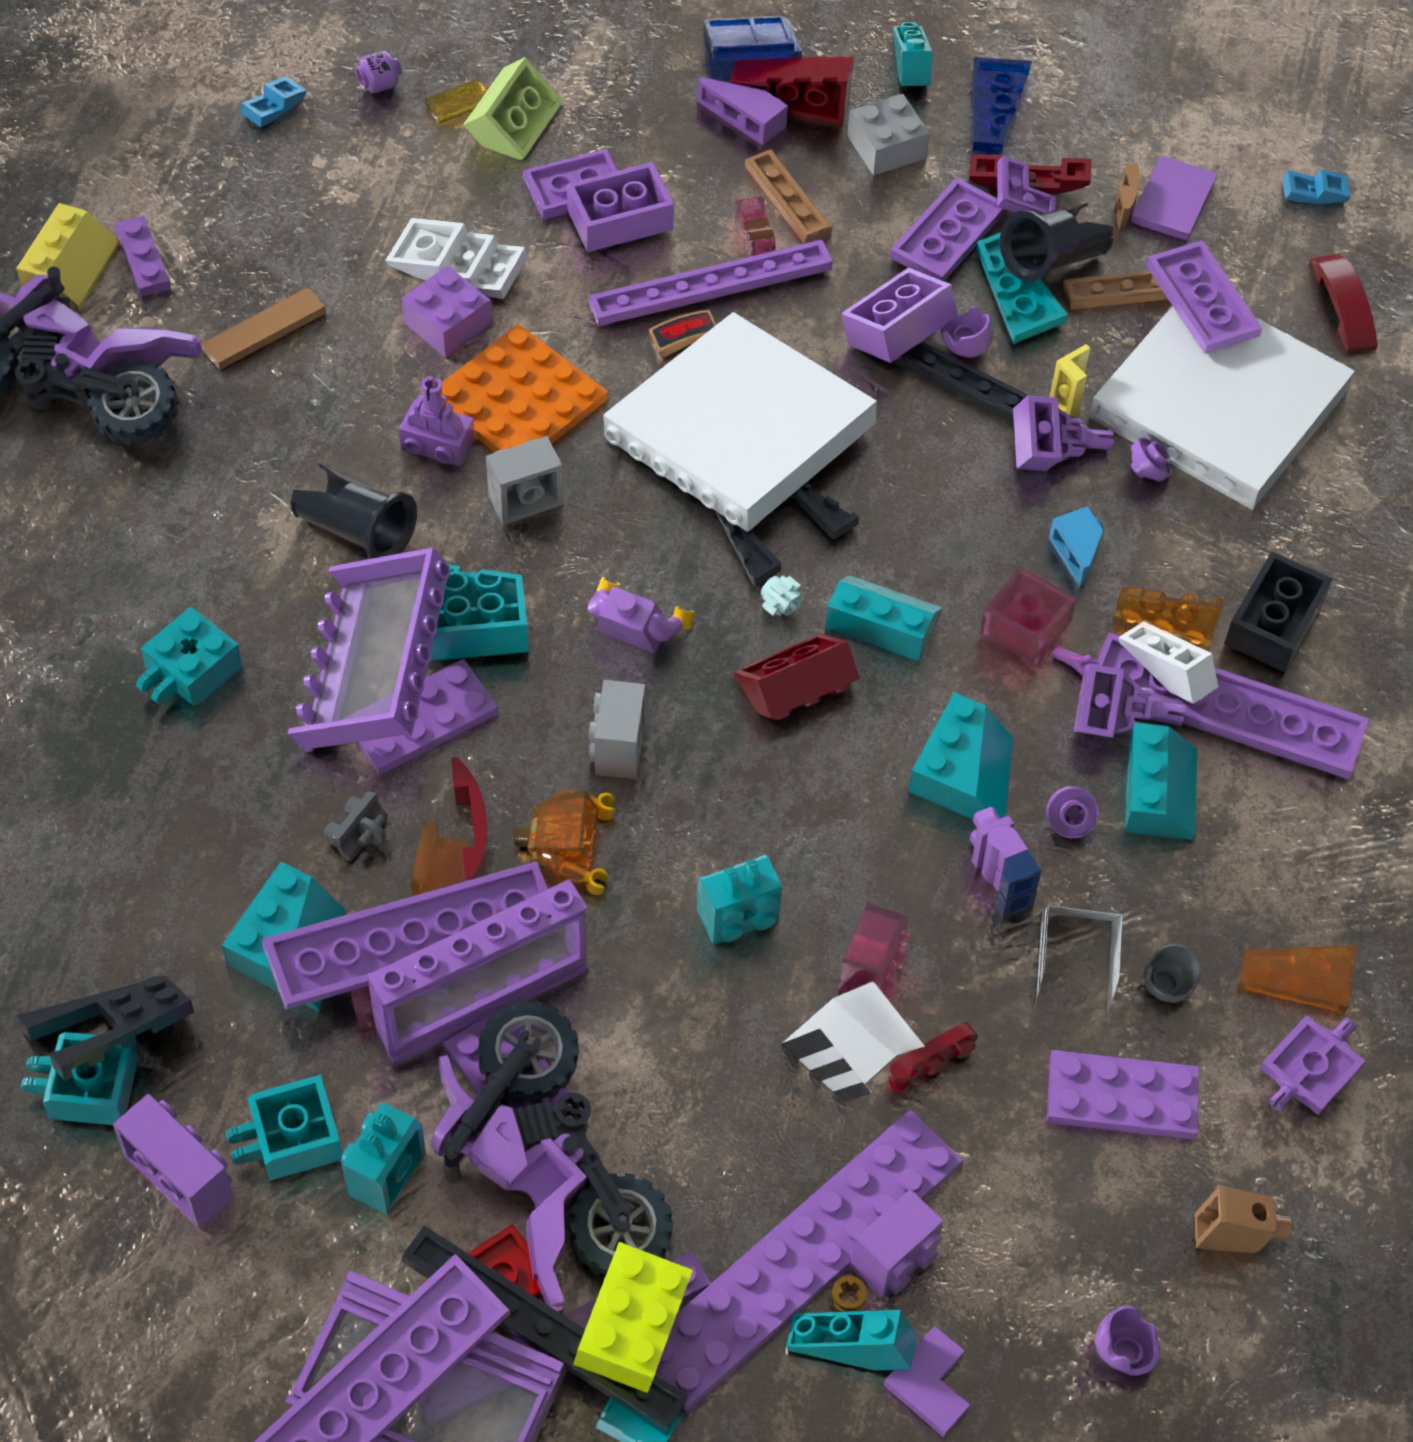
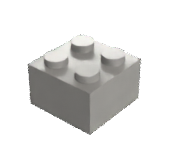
M904 94L850 110L847 136L873 176L927 158L930 133Z
M548 436L529 440L524 444L505 450H498L486 456L488 496L502 525L563 505L562 463Z
M604 680L602 693H595L593 713H595L594 722L590 723L589 761L595 762V775L636 780L645 723V684Z

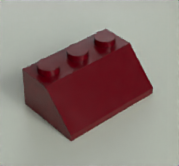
M821 633L733 672L735 679L757 713L772 718V720L789 716L791 709L800 705L803 707L814 705L821 700L820 696L829 692H843L850 688V683L860 679L848 641Z

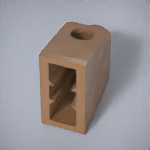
M1219 1186L1194 1213L1196 1249L1255 1253L1259 1252L1272 1238L1288 1240L1292 1232L1291 1218L1276 1215L1275 1200L1271 1196L1226 1186Z

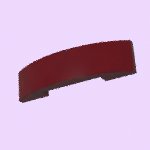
M972 154L969 180L997 191V162L1002 155ZM1062 158L1061 166L1029 165V187L1050 195L1071 192L1087 187L1091 182L1092 159Z
M1340 253L1311 257L1310 263L1318 283H1325L1340 320L1338 332L1346 352L1376 350L1378 343L1370 305L1362 283L1351 263Z
M458 757L451 758L456 805L470 804L475 846L462 848L465 881L483 877L488 857L487 818L483 797L475 778Z

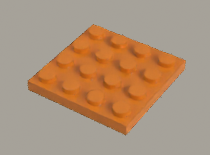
M520 324L515 325L442 382V396L447 397L446 407L448 403H451L453 412L474 418L475 438L493 452L512 448L529 440H536L548 436L551 444H553L608 400V391Z

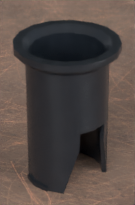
M1088 203L1042 214L1021 210L1010 215L1003 224L1000 234V251L1005 265L1014 276L1022 281L1034 282L1046 277L1053 268L1106 255L1111 249L1114 240L1113 226L1088 221L1078 223L1076 215L1082 208L1088 206Z
M319 463V467L327 473L328 483L326 492L293 490L290 506L296 518L300 517L365 548L369 559L402 553L414 533L418 516L417 504L412 496L403 492L388 495L330 468L327 464Z

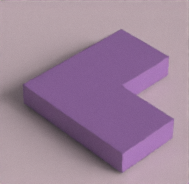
M1005 156L999 159L997 162L998 207L1014 213L1027 210L1042 214L1056 210L1055 196L1029 187L1028 164Z
M934 1326L915 1347L911 1370H894L886 1378L883 1386L944 1438L969 1410L970 1404L942 1381L947 1373L963 1357L965 1351Z

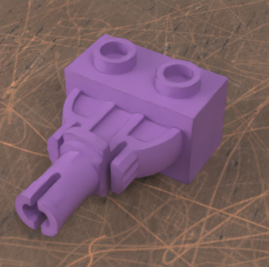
M428 376L421 381L422 395L417 396V399L412 402L399 428L401 449L414 455H423L436 459L441 463H450L461 467L475 439L474 418L453 412L451 403H448L446 407L447 397L442 396V381L436 378L434 387V377Z
M1028 395L1013 408L1017 469L1047 471L1056 463L1062 462L1070 456H1082L1085 448L1109 451L1113 447L1114 439L1107 438L1113 436L1112 430L1087 428L1082 424V419L1071 418L1070 415L1059 409L1057 397Z
M1091 663L1084 666L1073 732L1112 738L1114 734L1131 730L1134 723L1148 724L1135 721V718L1182 726L1184 717L1170 715L1168 712L1185 714V704L1180 705L1139 697V695L1153 696V690L1142 688L1132 678L1125 676V669Z

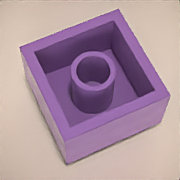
M450 266L445 267L401 298L404 324L445 358L492 325L491 300Z
M909 1189L855 1238L850 1268L882 1300L891 1291L894 1294L899 1293L911 1280L909 1275L918 1267L922 1270L925 1269L937 1257L938 1252L936 1249L942 1240L940 1233L943 1220Z

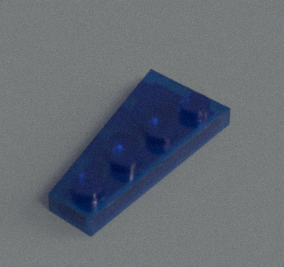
M974 57L972 150L1003 151L1031 70L1032 61Z

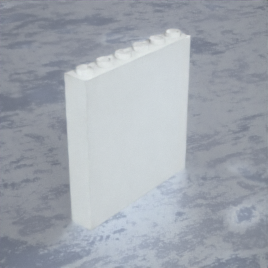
M1172 306L1093 397L1089 418L1133 443L1143 437L1151 442L1157 441L1168 452L1170 464L1253 510L1348 392L1355 371L1259 318H1256L1262 327L1259 337L1204 354Z
M732 312L603 414L604 435L611 444L619 446L635 460L642 461L659 476L666 477L683 492L690 493L707 508L714 509L726 517L730 523L737 524L748 532L876 424L877 401Z

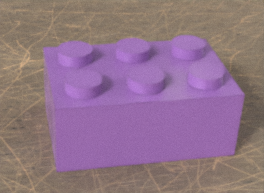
M653 162L567 184V210L587 252L673 230L674 203Z
M907 268L841 313L848 345L890 363L900 358L902 354L923 342L925 338L938 329L943 328L948 322L958 316L951 284L911 268Z
M147 1094L113 1123L124 1156L200 1229L234 1199L230 1186L232 1179L225 1169L228 1167V1164L215 1149L209 1152L200 1144L202 1142L201 1137L190 1125L187 1124L183 1127L175 1120L177 1118L176 1113L164 1100L158 1103Z

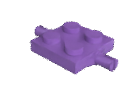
M1306 1015L1262 1062L1260 1070L1280 1086V1090L1269 1100L1272 1108L1277 1104L1275 1110L1282 1111L1284 1106L1294 1098L1301 1101L1319 1116L1362 1069L1366 1061L1352 1051L1345 1041L1357 1028L1353 1021L1348 1026L1351 1019L1344 1018L1337 1028L1332 1031L1320 1026Z

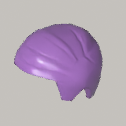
M971 307L968 313L958 315L941 328V338L953 353L967 358L976 357L989 348L993 339V324L988 314L984 315L978 308Z
M1129 1305L1121 1306L1109 1313L1100 1322L1095 1335V1347L1100 1358L1113 1369L1131 1376L1148 1373L1155 1367L1160 1358L1157 1329L1153 1324L1147 1323L1141 1318L1139 1309Z

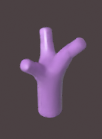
M1059 645L1054 649L1052 655L1053 658L1072 666L1082 677L1084 666L1090 663L1096 664L1097 660H1093L1091 655L1081 656Z

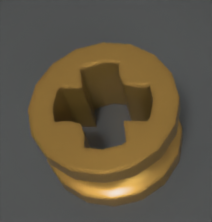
M854 1276L839 1278L834 1283L831 1294V1303L834 1309L838 1312L861 1311L867 1296L864 1283ZM846 1288L848 1292L852 1290L857 1292L855 1302L851 1303L849 1298L845 1302L841 1299L843 1289Z

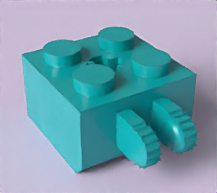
M189 607L141 647L147 670L140 676L136 686L142 692H145L162 680L160 685L154 688L151 695L152 700L157 704L163 703L173 694L178 693L191 705H199L243 667L239 644L194 608Z
M762 855L756 859L745 861V863L698 878L697 912L713 945L722 941H735L742 934L756 929L759 931L766 930L779 921L782 884L768 856Z
M62 1033L59 1035L55 1051L97 1035ZM118 1045L104 1052L105 1060L92 1067H89L87 1062L72 1069L73 1077L64 1081L53 1068L50 1057L30 1056L26 1067L34 1072L50 1074L49 1079L38 1077L24 1078L21 1089L29 1094L44 1095L43 1105L49 1119L113 1125L115 1121L127 1112L139 1058L134 1045L126 1049L122 1048V1045Z
M321 1074L254 1093L248 1098L253 1121L234 1126L225 1132L226 1140L231 1144L258 1138L259 1142L234 1150L231 1153L232 1163L241 1165L264 1159L269 1181L337 1162L342 1157L340 1140Z
M381 1102L375 1113L371 1111L364 1119L361 1126V1135L355 1144L351 1142L346 1147L341 1157V1163L348 1195L388 1215L425 1156L426 1149L422 1124L414 1117Z

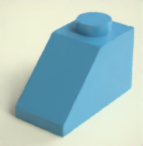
M1088 506L1053 518L1049 535L1050 541L1079 587L1084 586L1087 582L1099 550L1102 535L1104 534L1101 520L1098 517H1094Z

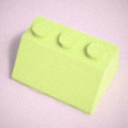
M524 57L502 69L463 125L482 147L522 160L561 106L563 99L529 60Z

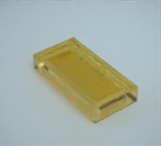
M477 78L425 98V105L437 123L442 124L473 112L487 91Z

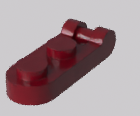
M970 1023L959 1024L924 1044V1047L912 1050L893 1061L890 1066L887 1082L889 1091L895 1095H902L908 1091L911 1081L926 1073L927 1075L937 1073L945 1066L947 1061L956 1056L963 1058L969 1055L976 1048L975 1042L978 1038V1034Z

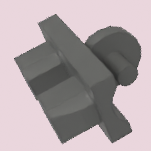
M368 791L363 798L351 796L344 808L347 816L342 823L331 821L324 829V835L328 842L338 849L344 860L352 862L361 849L366 847L370 841L380 844L386 838V833L382 826L386 822L388 814L379 805L377 794Z

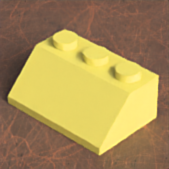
M58 203L16 268L21 287L36 275L45 274L48 276L47 271L50 267H58L60 269L61 282L65 288L59 294V297H68L71 306L74 309L80 310L119 248L120 240L87 211Z

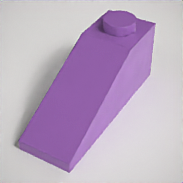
M705 77L698 79L697 102L761 145L766 144L786 128L788 105L767 91Z

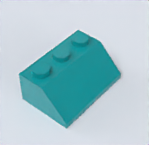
M849 575L839 581L828 604L825 629L919 662L942 612V607Z
M1134 723L1128 742L1125 832L1194 840L1196 835L1197 748L1169 726Z

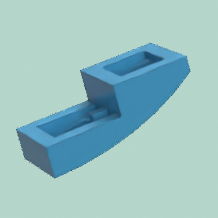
M287 76L264 84L263 95L242 102L240 113L259 127H263L292 109L306 95V90Z
M1320 169L1314 177L1288 170L1282 178L1285 200L1309 204H1331L1346 202L1350 199L1347 175Z

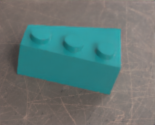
M448 564L450 566V575L444 591V601L440 609L430 661L529 652L522 575L485 569L478 573L461 571V566Z
M954 692L912 769L908 792L972 820L976 812L989 807L994 808L1000 819L1006 817L1013 736L986 705Z
M280 862L222 944L226 966L279 992L262 945L263 938L345 916L346 910L312 876ZM322 1000L305 1004V1006L320 1012Z

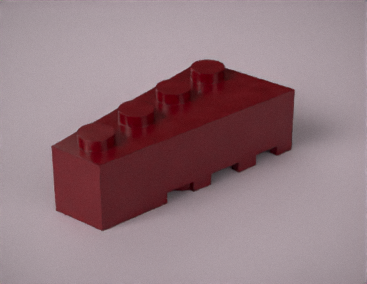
M737 57L729 83L767 91L788 105L787 114L844 124L851 96L854 57Z

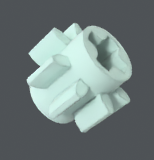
M782 575L781 578L778 576L770 578L761 590L762 598L765 600L762 607L772 616L776 614L779 616L782 614L785 616L791 615L802 601V597L797 591L801 585L791 576L786 578Z

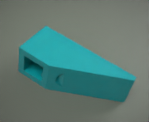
M905 22L901 23V26H894L893 35L897 71L901 86L931 85L932 49L922 26H918L917 23Z
M901 1310L796 1313L792 1319L786 1348L788 1351L871 1370H911L918 1335Z

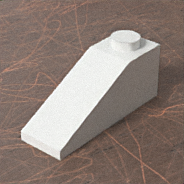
M1144 621L1119 637L1120 644L1170 693L1194 704L1219 687L1212 653Z

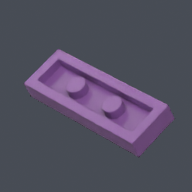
M144 215L114 223L117 236L140 296L171 289L170 280Z

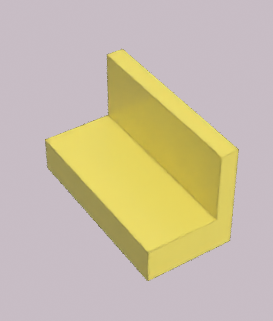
M1087 344L1057 360L1050 397L1058 398L1059 409L1074 418L1079 416L1087 379L1085 371L1090 347Z

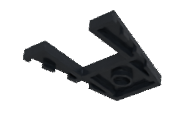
M808 482L784 501L786 502L794 498L832 540L859 525V516L856 513L849 514L839 507V502L828 495L824 498L812 490L811 484ZM715 511L754 586L759 585L781 571L782 563L751 530L747 532L737 524L730 523L726 517Z
M154 976L140 983L17 1015L20 1029L30 1041L98 1015H102L114 1028L49 1054L53 1068L65 1081L73 1077L71 1070L87 1062L88 1066L92 1067L105 1060L104 1052L118 1045H122V1048L126 1049L137 1043L136 1035L151 1028L156 1033L194 1013L191 999L167 976Z

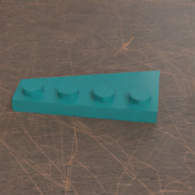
M1001 233L977 241L976 251L1013 344L1066 323L1068 314L1041 279L1034 282L1022 281L1010 272L1004 263L1000 251Z

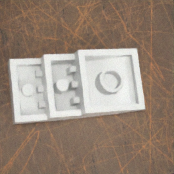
M411 218L387 257L386 263L393 268L425 281L445 267L450 266L486 297L504 299L528 258L525 247L498 244L495 235L468 233L464 223Z

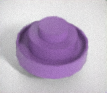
M1143 437L1132 444L1131 457L1133 462L1131 467L1140 478L1146 477L1150 480L1154 479L1161 482L1171 475L1170 456L1157 441L1151 442Z
M1067 786L1057 790L1050 797L1046 807V818L1051 828L1060 836L1069 839L1080 838L1088 834L1096 826L1099 817V809L1094 797L1085 789L1077 786Z

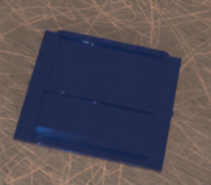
M783 16L709 19L703 23V29L714 61L802 57V50L790 20L785 19Z

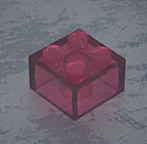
M1019 566L984 609L980 634L1037 666L1072 621L1077 598Z
M867 902L842 961L837 996L874 982L885 997L890 1000L896 984L895 976L897 970H902L909 951L907 947L912 932L906 931L908 916Z

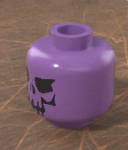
M387 51L363 56L359 61V66H356V75L361 88L367 89L372 94L396 87L398 75L402 74L399 60L396 57L392 58Z

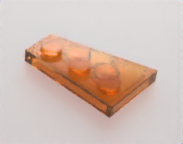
M1123 586L1114 616L1123 618L1131 623L1140 624L1144 621L1169 634L1187 639L1195 644H1203L1210 647L1226 598L1214 597L1212 602L1199 601L1196 595L1185 593L1182 598L1167 597L1164 592L1159 590Z
M1358 945L1246 950L1243 956L1238 987L1345 1013L1349 1004Z

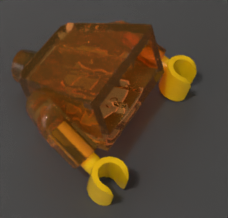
M562 790L549 800L534 805L530 826L514 828V843L517 848L528 847V850L542 867L578 883L583 880L587 882L586 887L591 894L601 895L604 893L605 887L601 884H596L593 880L599 879L607 882V872L602 868L593 869L591 872L586 869L587 867H592L597 820L599 818L606 821L614 817L615 808L613 805L615 799L608 792L600 794L597 799L594 798L593 794H589L586 791Z

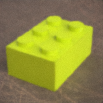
M619 1242L578 1347L573 1365L648 1393L693 1270Z

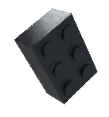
M1271 551L1234 615L1224 645L1286 672L1323 606L1333 578Z

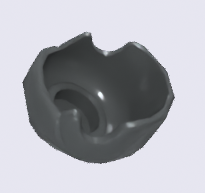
M1174 943L1157 949L1148 959L1143 974L1144 984L1148 991L1159 1000L1177 1003L1187 999L1194 992L1202 976V968L1198 957L1186 946Z

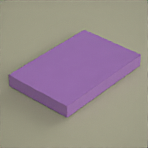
M604 149L523 170V179L542 220L569 213L567 210L568 183L615 172L618 169L609 150Z
M1161 155L1132 214L1131 223L1188 241L1216 181L1217 173Z

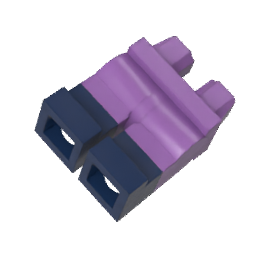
M993 807L976 812L973 822L977 829L970 834V841L974 846L972 863L976 869L982 868L983 878L996 888L998 892L996 909L1003 919L1033 907L1041 869L1017 831L1013 828L1014 822L1009 815L1000 819Z

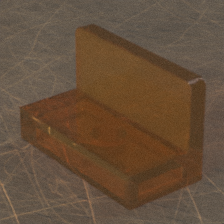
M424 821L411 879L413 896L460 883L463 870L462 848L467 847V842L465 840L439 837V828L436 822Z

